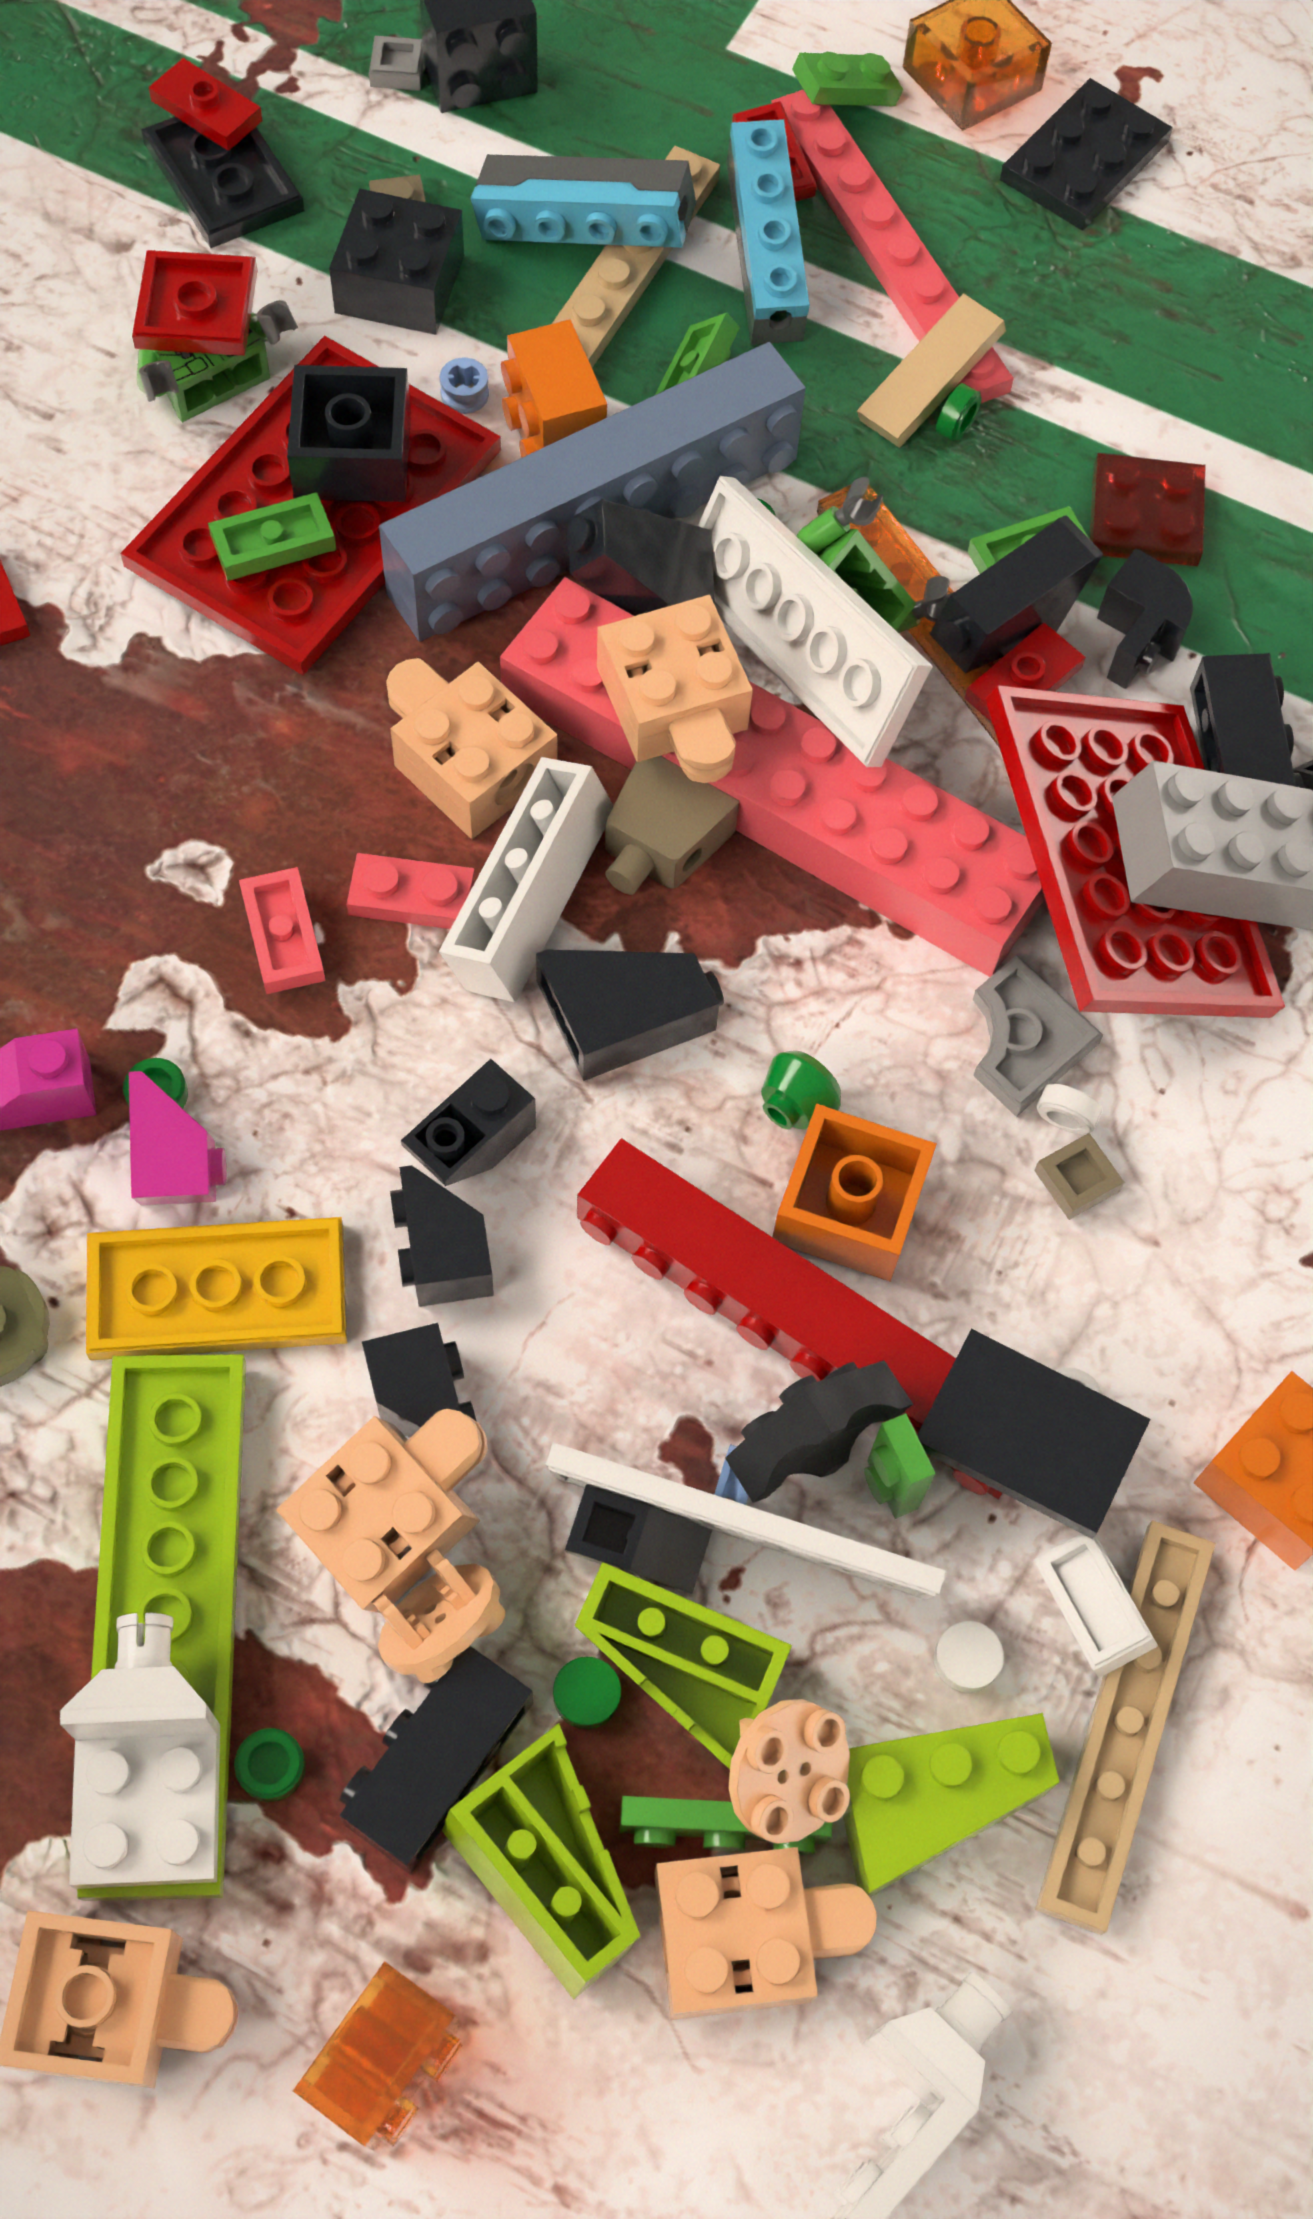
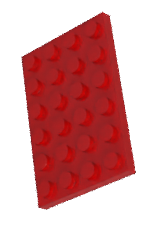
M325 335L297 364L379 367ZM293 368L120 553L123 566L304 676L385 583L379 525L476 480L501 451L500 435L409 384L411 421L406 502L320 500L335 536L336 550L227 581L210 535L208 525L210 522L294 499L287 459Z
M997 686L985 698L1079 1012L1271 1018L1285 1008L1256 921L1134 903L1130 900L1112 796L1152 761L1205 770L1184 705Z

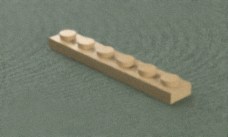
M674 146L665 160L689 161L696 197L692 221L719 181L720 164ZM606 245L552 324L571 319L592 368L674 247Z
M1153 1520L1146 1528L1128 1593L1158 1647L1104 1675L1036 1903V1911L1099 1935L1106 1933L1215 1548L1216 1543Z

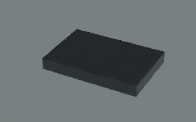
M172 117L141 129L145 146L210 249L304 212L303 197L257 127L229 151L177 117Z
M971 1328L917 1437L926 1454L1093 1539L1099 1531L1151 1419Z

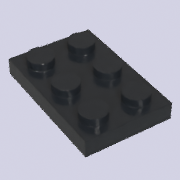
M1089 78L1003 164L1000 180L1083 231L1167 145L1173 127L1092 78Z

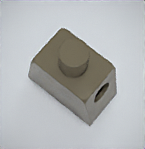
M662 756L640 762L636 761L606 822L605 849L609 854L616 857L605 873L607 880L616 889L629 895L637 891L647 876L667 888H677L736 831L739 800L709 783L690 780L681 767Z

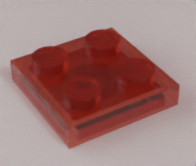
M1097 453L1093 467L1090 540L1103 553V556L1128 559L1135 548L1162 563L1198 567L1203 555L1206 465Z

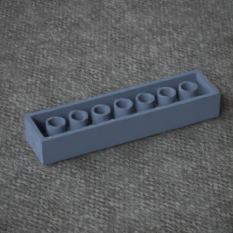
M769 341L379 525L386 594L415 637L421 642L435 634H445L452 631L460 622L485 610H495L504 605L509 598L534 586L541 587L547 585L557 575L569 570V549L566 543L568 519L601 499L671 519L676 517L683 518L691 515L699 506L709 502L720 476L734 477L745 486L746 483L769 472H779L797 458L806 387Z

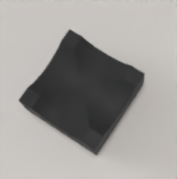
M885 1360L859 1369L854 1362H850L834 1370L821 1381L817 1382L814 1376L810 1375L786 1388L779 1396L783 1405L776 1411L767 1412L747 1424L741 1431L745 1440L728 1454L725 1459L752 1503L768 1498L782 1485L789 1475L811 1474L822 1478L836 1473L849 1461L851 1449L860 1433L872 1423L888 1421L902 1415L913 1403Z

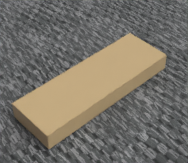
M963 293L857 410L859 420L900 448L1006 332L1004 320Z

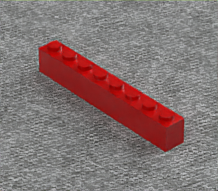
M622 1138L577 1194V1218L581 1220V1227L590 1237L604 1245H610L614 1242L632 1255L631 1258L634 1264L645 1274L657 1280H662L663 1277H666L684 1289V1296L697 1309L709 1315H714L718 1312L737 1325L736 1330L740 1336L754 1347L761 1350H768L771 1347L790 1360L789 1365L799 1377L804 1378L813 1375L818 1382L834 1370L850 1362H854L859 1369L885 1360L913 1403L903 1414H907L916 1434H918L956 1360L954 1356ZM947 1465L953 1469L952 1475L956 1481L969 1491L978 1495L989 1493L998 1500L1003 1494Z

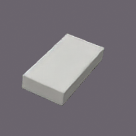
M1079 1534L1034 1559L1098 1678L1158 1647L1097 1536L1091 1539L1083 1534Z

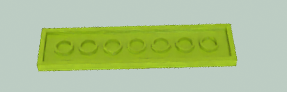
M244 1354L112 1356L91 1680L102 1669H115V1664L118 1660V1632L116 1631L118 1617L137 1613L138 1623H144V1625L145 1613H159L173 1617L170 1662L207 1704L220 1724L217 1882L77 1889V1898L81 1901L223 1898L246 1360Z

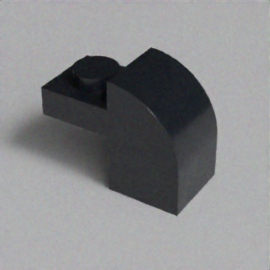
M1135 548L1107 585L1097 615V619L1125 634V637L1117 646L1107 675L1108 680L1124 689L1128 687L1139 671L1147 675L1158 661L1160 655L1171 662L1175 660L1193 613L1192 597L1183 579L1173 569Z

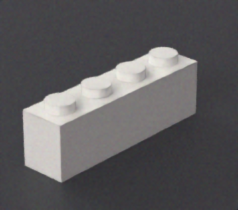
M541 757L439 950L440 955L466 991L517 1002L536 964V953L543 951L606 827L608 816L614 806L592 766Z

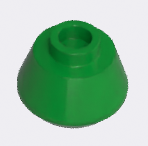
M797 1050L780 1052L774 1056L761 1089V1095L765 1102L763 1110L772 1122L786 1130H790L792 1127L804 1130L809 1126L816 1104L839 1111L841 1106L840 1086L833 1074L821 1062L809 1054Z

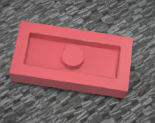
M357 853L347 899L348 916L451 929L474 886V868Z
M298 867L239 880L266 994L326 981Z

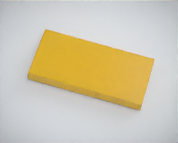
M342 1217L87 1233L86 1354L89 1360L112 1359V1356L181 1355L347 1344L344 1227Z

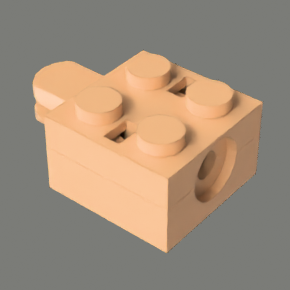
M706 595L599 626L597 633V669L636 761L640 762L675 752L683 772L690 780L708 783L716 782L725 777L732 769L735 756L736 742L732 734L748 729L753 689L711 596Z
M418 658L405 660L397 664L390 671L386 681L389 705L402 718L401 721L390 728L394 765L471 839L475 838L517 804L541 757L557 760V734L481 663H475L450 683L429 664Z
M443 1409L436 1412L409 1439L394 1424L374 1416L284 1501L276 1511L362 1610L380 1613L373 1604L378 1597L384 1594L391 1604H395L432 1568L426 1560V1556L435 1549L442 1556H445L480 1522L479 1518L454 1492L453 1488L483 1460L488 1449L486 1434L481 1425L474 1419L452 1409Z
M798 1847L657 1863L654 1879L671 2020L811 2003L818 1996L813 1960L857 1954L871 1941L876 1929L877 1913L874 1904L862 1888L849 1883L803 1888ZM752 1986L753 1991L735 1993L736 1987Z
M28 1910L0 2037V2066L12 2070L155 2089L162 2049L169 2048L209 2053L223 2047L233 2036L237 2026L238 2005L233 1993L220 1981L212 1978L177 1974L183 1938L172 1929ZM102 1940L118 1942L117 1948L101 1946ZM79 2056L95 2058V2061L80 2060Z

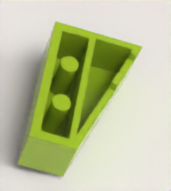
M604 1562L601 1563L575 1623V1627L729 1769L731 1767V1759L741 1738L740 1720L744 1718L755 1719L759 1713L767 1709L792 1648V1645Z
M1043 1713L849 1748L850 1760L846 1785L850 1792V1800L846 1812L843 1814L857 1886L862 1888L869 1897L874 1896L882 1889L1044 1797L1060 1783Z
M558 1723L449 1810L442 1832L570 1996L576 1999L625 1957L641 1935L608 1849L604 1850L589 1811L591 1807L583 1785H579L565 1748L567 1742Z

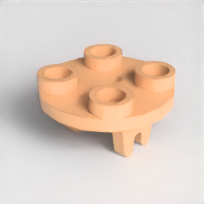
M437 1549L425 1557L437 1574L432 1575L411 1590L396 1607L393 1603L391 1604L384 1594L373 1602L374 1606L386 1620L378 1643L383 1661L390 1669L402 1675L414 1674L422 1683H431L442 1677L450 1669L453 1658L467 1649L476 1638L484 1637L494 1632L503 1622L506 1613L504 1607L499 1602V1586L487 1568L474 1563L452 1566Z
M797 1699L780 1701L759 1713L755 1719L744 1718L740 1720L741 1738L731 1759L728 1789L734 1813L749 1832L776 1844L796 1842L820 1829L825 1822L832 1823L837 1821L846 1812L850 1800V1792L846 1785L848 1781L850 1752L845 1735V1722L840 1715L807 1700Z

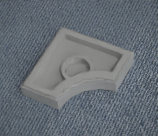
M1018 955L1013 957L975 990L972 999L985 1016L990 1035L988 1051L977 1065L973 1076L1016 1117L1042 1095L1046 1085L1056 1083L1099 1045L1103 1034Z

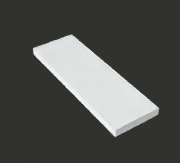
M720 476L698 526L711 530L715 607L721 620L866 767H882L933 666L736 478Z
M554 1442L545 1464L548 1470L559 1480L583 1488L587 1484L654 1506L714 1531L925 1600L940 1594L946 1575V1570Z

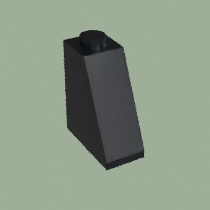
M604 499L568 519L566 543L569 549L570 574L601 598L633 616L706 595L711 596L715 605L710 529Z
M1067 515L1060 517L951 594L930 635L966 674L1005 656L1043 622L1057 632L1102 558L1103 553Z
M547 949L536 953L537 983L583 1081L716 1031L719 1006L724 1004L723 993L712 971L704 973L695 953Z

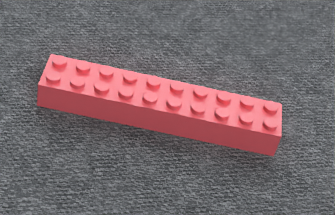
M564 577L500 656L501 683L538 717L632 770L636 759L597 669V633L599 626L634 616ZM749 681L753 689L749 724L747 730L732 734L736 742L732 769L725 777L716 782H708L739 800L736 831L989 977L994 975L1045 900L1027 837L887 758L882 767H866L823 722ZM675 752L660 755L681 767Z

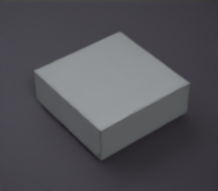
M375 36L369 69L370 87L420 91L424 69L422 39Z

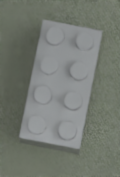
M1152 761L1112 796L1131 902L1313 930V790Z

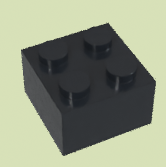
M420 0L424 70L440 113L538 93L537 11L532 0Z
M359 188L329 267L334 313L437 335L464 258L462 210Z
M294 365L287 451L294 499L317 492L320 500L406 502L411 421L407 368Z

